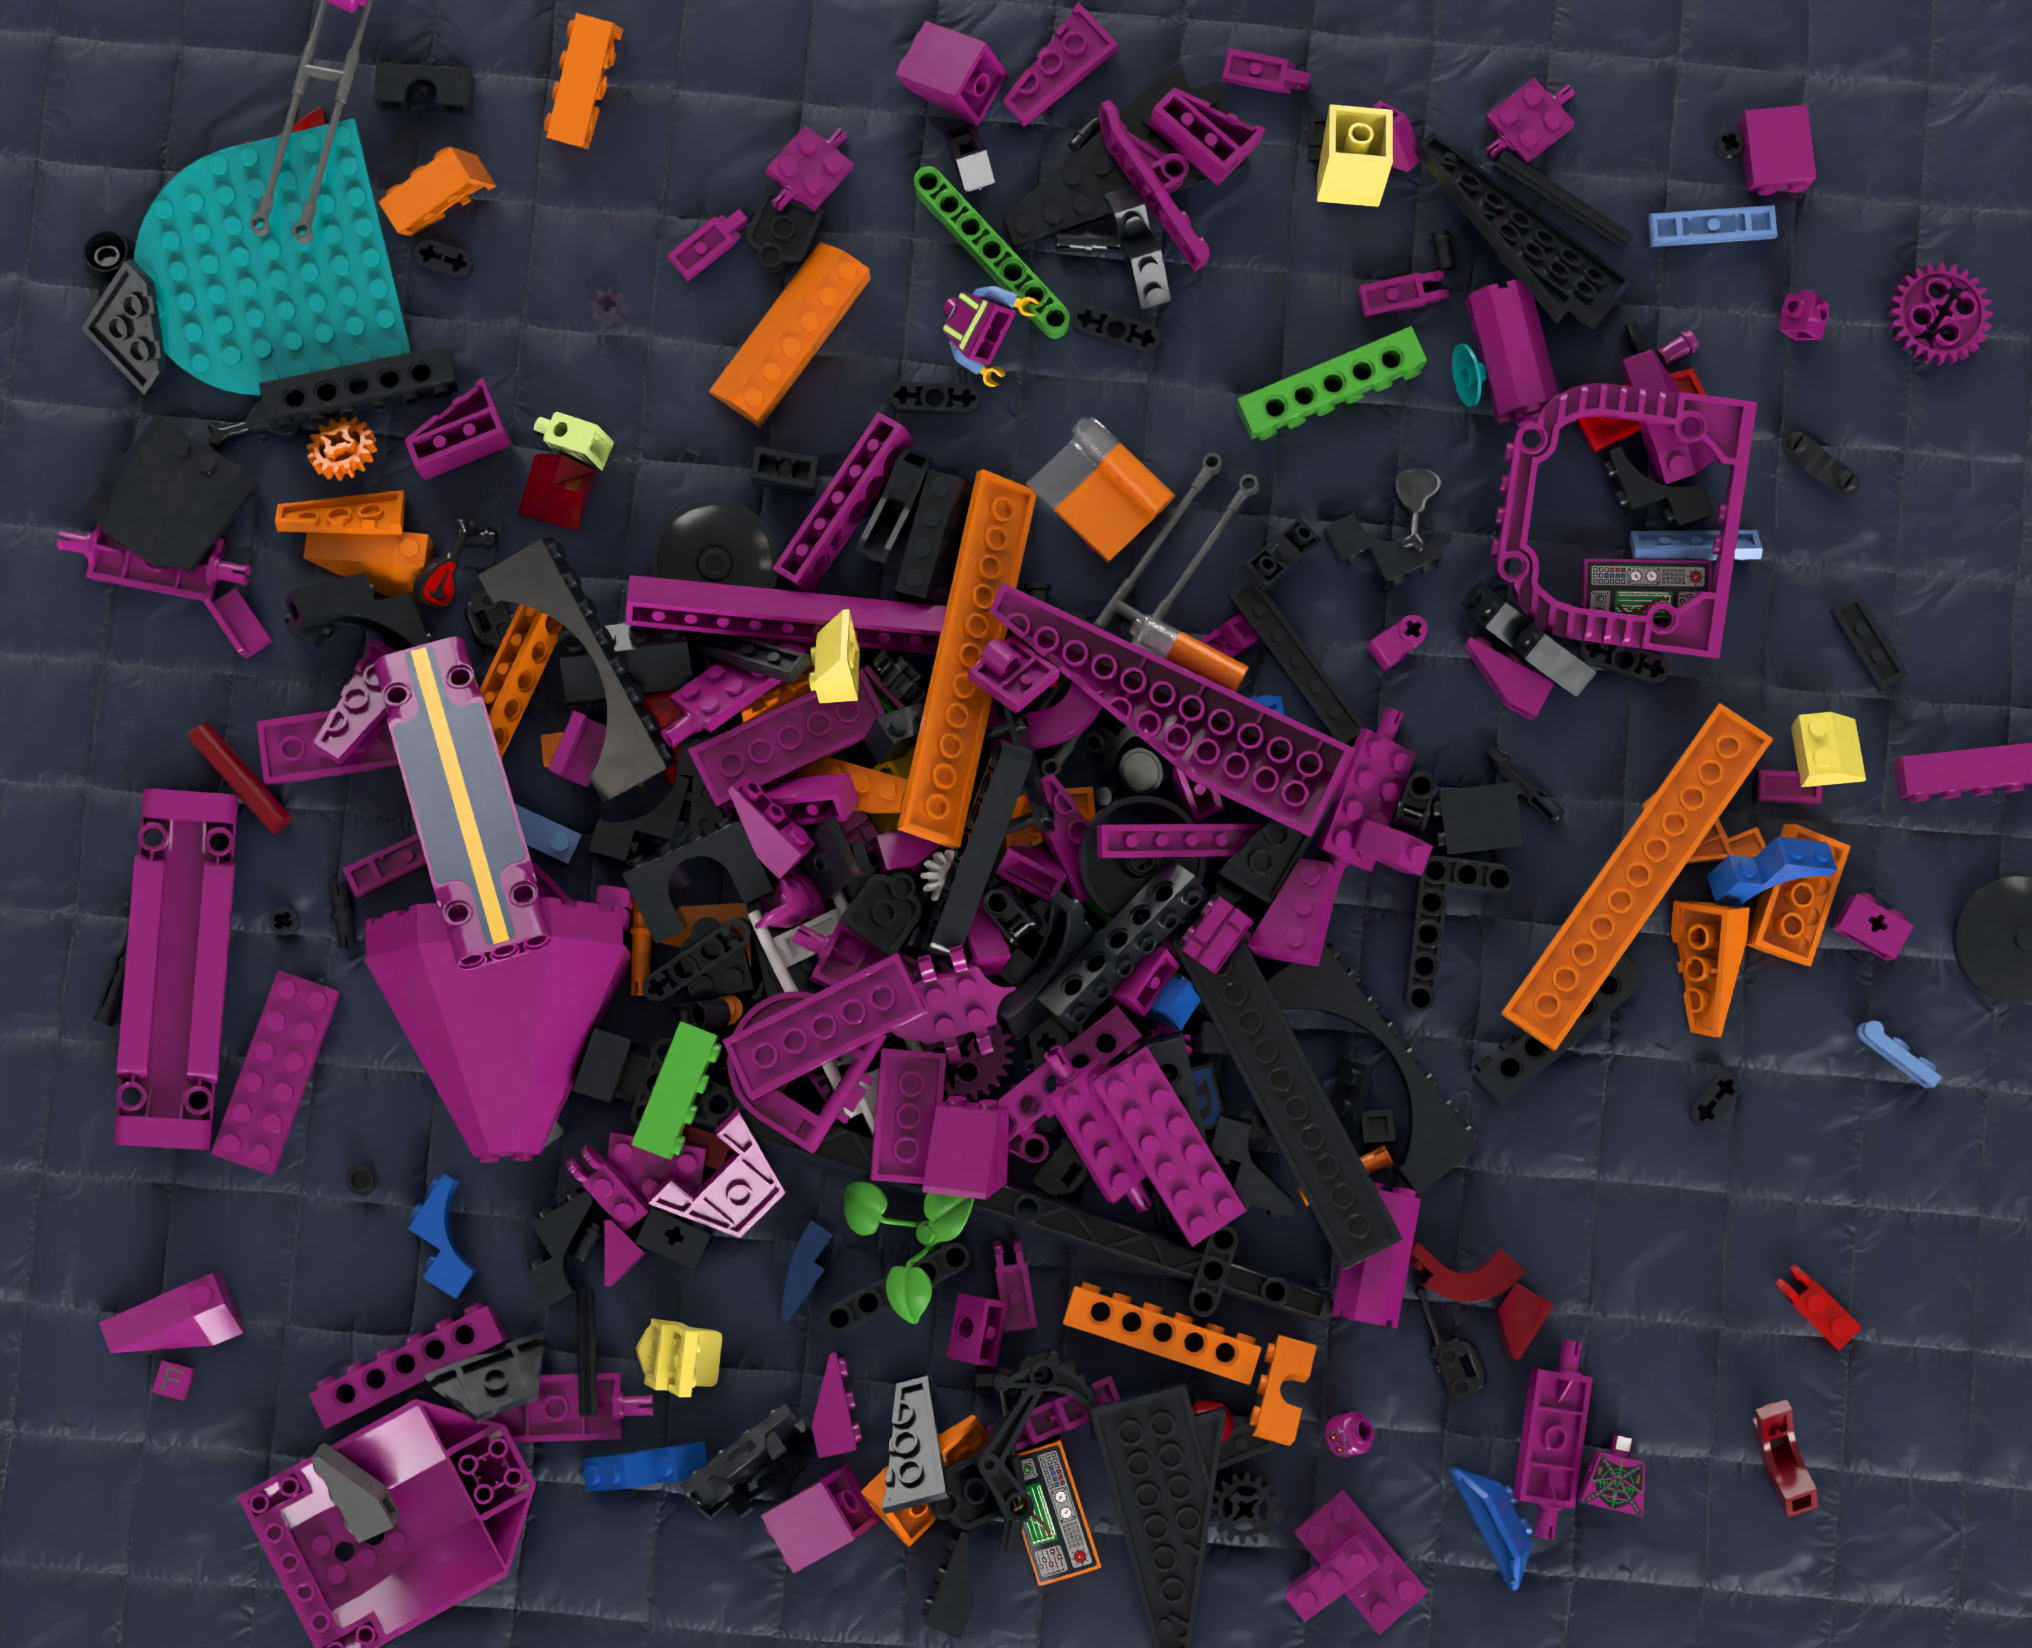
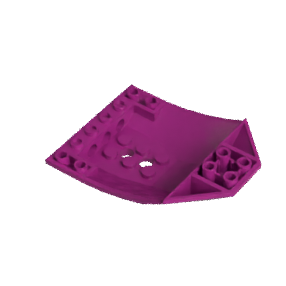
M414 1399L330 1446L384 1484L401 1514L394 1528L384 1532V1539L381 1543L371 1545L366 1540L358 1543L354 1534L348 1532L344 1524L342 1512L338 1506L331 1502L328 1487L323 1478H319L313 1469V1456L237 1496L314 1648H378L508 1576L536 1483L506 1425L486 1419L476 1423L462 1412ZM340 1542H349L354 1547V1555L348 1561L338 1559L335 1554V1549Z

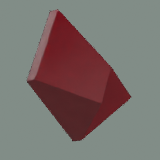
M535 454L518 515L579 531L597 471L563 455Z
M1517 1282L1502 1305L1494 1308L1503 1354L1508 1358L1519 1361L1554 1305Z

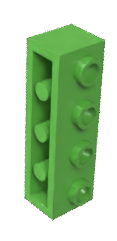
M680 1021L631 1145L669 1160L672 1159L673 1154L679 1156L686 1138L681 1136L686 1123L692 1124L698 1106L693 1105L697 1093H704L710 1078L709 1075L705 1074L710 1062H716L722 1045L717 1043L719 1040L717 1035Z

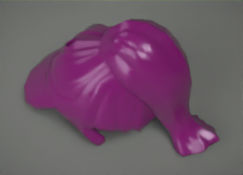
M795 868L784 875L774 893L771 905L768 904L765 896L760 897L764 909V917L755 924V928L761 929L770 926L791 928L800 924L804 919H815L821 916L825 910V902L822 903L820 894L811 878L800 873Z

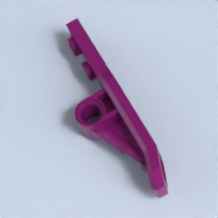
M1108 99L1101 103L1099 119L1106 148L1130 183L1135 185L1148 209L1160 221L1193 271H1197L1205 266L1210 256L1209 247L1201 236L1197 237L1191 228V221L1188 215L1183 210L1180 211L1169 196V194L1176 191L1182 185L1189 170L1187 159L1178 153H1162L1145 140H1140L1127 131V127L1121 122L1118 109L1113 101ZM1173 168L1179 173V176H1171L1165 169Z

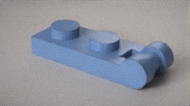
M1869 1021L1858 1026L1857 1036L1860 1040L1924 1088L1935 1087L1942 1078L1935 1072L1936 1066L1923 1057L1917 1059L1908 1052L1910 1047L1905 1042L1896 1037L1891 1039L1885 1035L1883 1025L1880 1022Z

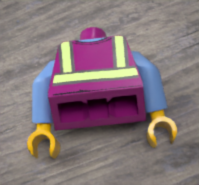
M997 286L977 288L972 294L963 291L959 294L958 298H949L943 307L944 313L949 316L943 327V332L950 339L949 344L954 359L976 375L978 373L982 374L983 381L987 386H998L999 384L992 380L991 373L995 372L998 376L1004 377L1006 375L1005 371L1001 367L988 368L984 364H991L1016 314V311L1012 309L1013 306L1019 308L1020 313L1024 316L1034 317L1036 315L1028 313L1025 306L1030 301L1040 305L1038 300L1031 297L1017 298L1016 293Z

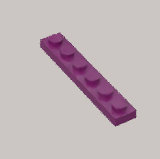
M1262 824L1097 825V858L1232 857Z

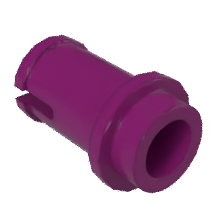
M1690 330L1686 333L1681 331L1678 338L1656 349V353L1662 364L1667 367L1687 353L1694 354L1695 349L1699 347V343Z

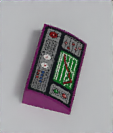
M1584 559L1580 563V608L1643 615L1645 610L1654 603H1667L1674 608L1678 607L1692 598L1697 592H1711L1712 561ZM1660 609L1654 613L1653 622L1657 627L1666 626L1669 616L1667 612Z

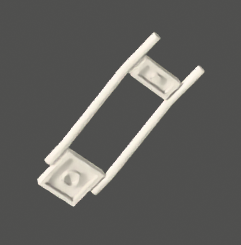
M843 891L832 899L836 909L804 923V926L826 937L828 934L832 935L839 918L849 905ZM759 909L749 913L747 916L784 992L798 991L787 967L816 953L796 943H792L799 926L772 938L767 927L755 928V924L763 918ZM903 1039L908 1050L924 1052L919 1041ZM834 1060L822 1065L835 1090L842 1076ZM879 1068L867 1073V1075L874 1078L870 1086L862 1081L859 1082V1085L865 1088L867 1092L855 1111L851 1112L845 1107L843 1108L850 1118L863 1113L872 1134L874 1132Z

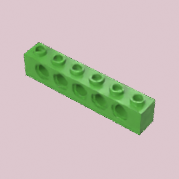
M1412 326L1240 397L1237 399L1236 409L1250 440L1257 437L1260 440H1265L1277 434L1276 429L1286 425L1289 428H1294L1306 421L1305 417L1317 413L1318 416H1322L1335 409L1334 405L1346 401L1347 404H1351L1362 399L1364 392L1375 389V392L1385 390L1393 385L1392 381L1400 377H1403L1404 380L1411 379L1422 373L1421 369L1424 367L1427 359ZM1392 356L1396 359L1398 366L1388 368L1383 364L1382 358ZM1363 368L1368 372L1369 378L1359 380L1354 376L1353 370ZM1334 380L1339 384L1340 390L1330 392L1325 388L1324 382ZM1305 392L1311 397V402L1309 404H1300L1295 399V394ZM1270 404H1276L1281 407L1283 413L1277 417L1271 416L1267 413L1266 407Z

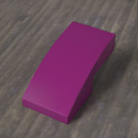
M1240 613L1199 641L1234 658L1260 639Z

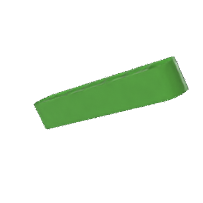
M930 166L919 169L914 177L915 194L918 199L1002 289L1016 293L1017 298L1020 299L1033 292L1040 294L1043 298L1039 302L1040 305L1028 302L1025 306L1028 313L1036 315L1029 318L1049 338L1057 339L1064 336L1068 331L1070 320L1067 308L937 169ZM930 179L936 182L937 185L932 190H925L920 186L925 180ZM946 202H952L958 206L956 211L951 213L943 211L941 207ZM967 225H975L979 231L975 235L970 236L963 233L962 229ZM989 247H994L1000 251V254L995 258H988L983 252ZM1009 270H1017L1021 277L1016 281H1010L1004 275ZM1052 315H1057L1064 322L1058 327H1053L1046 320Z

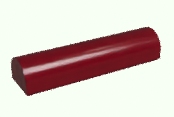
M209 722L198 725L188 733V738L194 747L272 835H276L291 821L292 816Z

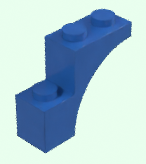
M1776 837L1754 858L1728 855L1707 875V879L1716 903L1743 905L1747 900L1770 887L1804 877L1831 876L1837 870L1827 842Z
M443 1174L441 1178L436 1176L427 1189V1193L430 1196L424 1205L419 1203L411 1213L409 1220L412 1224L408 1230L441 1250L439 1254L434 1252L424 1266L427 1272L423 1279L453 1298L459 1299L463 1296L479 1270L473 1267L460 1253L450 1228V1205L460 1180L450 1174Z
M705 1442L583 1458V1479L586 1492L630 1489L654 1483L687 1480L691 1473L707 1465Z

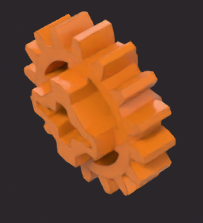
M341 417L338 423L333 418L329 419L330 426L320 425L318 426L320 434H311L310 437L313 443L306 446L310 453L307 457L317 474L323 473L328 480L334 474L338 481H342L344 474L347 473L353 478L356 469L364 472L366 469L363 464L365 462H373L374 460L370 453L377 452V447L374 444L377 440L372 430H370L366 422L360 423L357 417H354L350 422L346 417Z

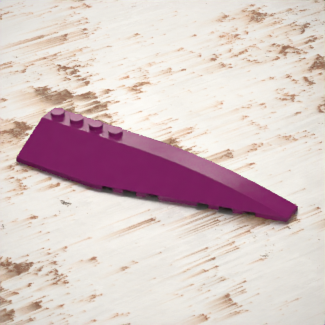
M1002 583L989 613L1057 667L1064 675L1081 687L1082 690L1151 745L1169 762L1174 764L1192 781L1307 836H1312L1356 749Z

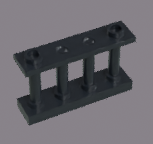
M1003 707L1007 721L986 729L983 744L1011 734L1013 744L1030 749L1033 752L1032 762L1019 795L1020 797L1027 794L1032 812L1011 819L1005 835L1034 824L1038 830L1048 833L1054 832L1053 821L1055 820V813L1051 804L1047 801L1028 732L1030 729L1029 719L1022 710L1016 714L1009 708ZM988 762L977 767L966 822Z

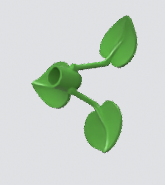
M864 1181L853 1182L846 1187L844 1193V1211L847 1223L854 1232L860 1235H871L878 1229L879 1221L884 1224L917 1228V1240L925 1246V1249L908 1260L906 1268L894 1266L890 1270L886 1281V1292L893 1309L904 1320L917 1324L930 1302L932 1285L927 1273L919 1267H913V1265L928 1253L935 1252V1246L948 1244L960 1234L970 1215L974 1198L928 1193L924 1201V1213L929 1220L909 1221L882 1216L888 1203L885 1194L879 1187Z

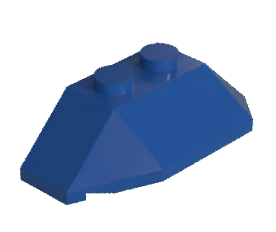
M1454 1466L1449 1468L1448 1471L1507 1587L1511 1591L1519 1589L1533 1544L1529 1537L1533 1531L1524 1515L1518 1516L1513 1506L1518 1503L1517 1500L1513 1499V1491L1509 1485L1503 1487L1502 1483Z

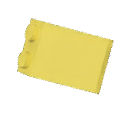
M1329 105L1317 174V202L1379 207L1393 163V110Z

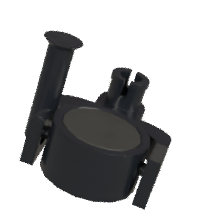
M1102 725L1087 735L1089 738H1085V745L1089 751L1093 753L1099 752L1105 756L1102 774L1114 784L1110 787H1100L1096 790L1095 799L1102 806L1110 804L1112 799L1124 793L1128 797L1137 795L1147 796V794L1166 786L1171 780L1173 764L1147 742L1127 751L1120 762V758L1128 743L1134 736H1138L1128 726H1125L1119 732L1110 725Z

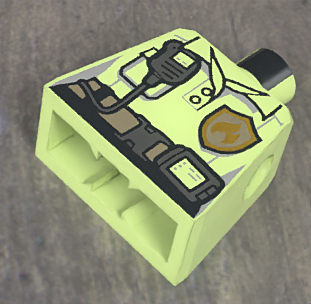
M555 412L551 420L539 417L534 425V434L543 437V441L554 452L600 471L603 470L614 442L598 425L559 412Z

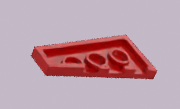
M1693 368L1669 373L1681 392L1707 395ZM1606 417L1579 418L1576 420L1593 454L1641 431L1637 421Z

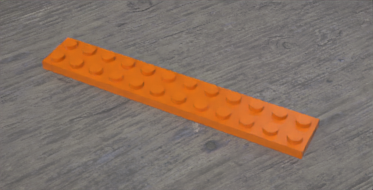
M984 469L978 471L975 477L897 827L898 830L952 849H957L961 846L993 698L968 680V671L980 662L984 649L992 640L999 639L1002 642L1005 641L1008 627L989 613V610L1002 583L1015 589L1017 587L1037 495L1036 490Z
M1721 703L1717 705L1506 1005L1501 1015L1553 1051L1558 1048L1773 740L1772 737Z

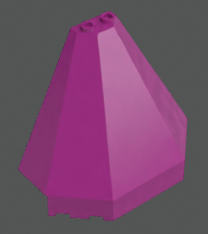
M531 898L522 899L519 903H526ZM541 898L552 936L550 945L534 952L471 970H462L457 967L443 913L439 909L438 903L416 904L409 906V912L396 910L382 915L380 919L371 918L366 920V959L364 960L475 1158H480V1162H499V1157L512 1156L513 1161L532 1160V1155H541L577 1079L594 1028L600 1030L631 964L632 955L628 948L623 945L622 907H599L597 903L582 901L561 904L560 898ZM459 917L454 922H461L466 917Z

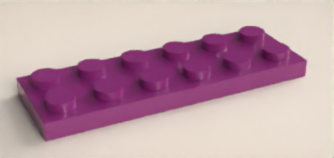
M862 668L859 670L858 701L819 703L817 693L813 691L688 749V754L715 808L718 809L733 802L728 790L743 777L747 776L751 781L756 782L763 788L863 741L874 720L885 715V712Z
M330 711L256 721L264 785L269 786L400 767L387 723L388 715L377 724L341 765L316 750L313 743Z
M896 953L722 1041L748 1098L754 1100L928 1012L901 955Z
M279 970L277 971L211 1151L212 1155L270 1175L275 1174L339 999L340 991Z
M1147 1047L1142 1048L1091 1082L1189 1245L1195 1246L1247 1211Z

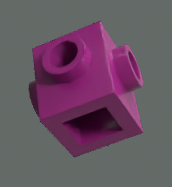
M1800 290L1799 294H1786L1784 306L1780 314L1779 331L1795 341L1823 340L1825 324L1829 318V303L1818 297L1817 292L1811 290Z

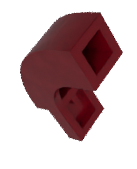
M1419 1242L1413 1243L1409 1261L1421 1274L1425 1271L1429 1273L1421 1282L1427 1289L1442 1297L1463 1302L1483 1301L1496 1297L1512 1287L1526 1272L1502 1249H1496L1480 1267L1466 1273H1456L1447 1269Z
M1788 1400L1769 1403L1757 1409L1756 1418L1752 1419L1757 1445L1770 1483L1786 1517L1788 1518L1818 1508L1817 1488L1804 1465L1796 1443L1793 1412Z

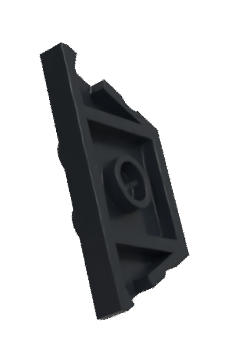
M543 1330L424 1374V1383L428 1388L476 1423L538 1400L545 1344Z

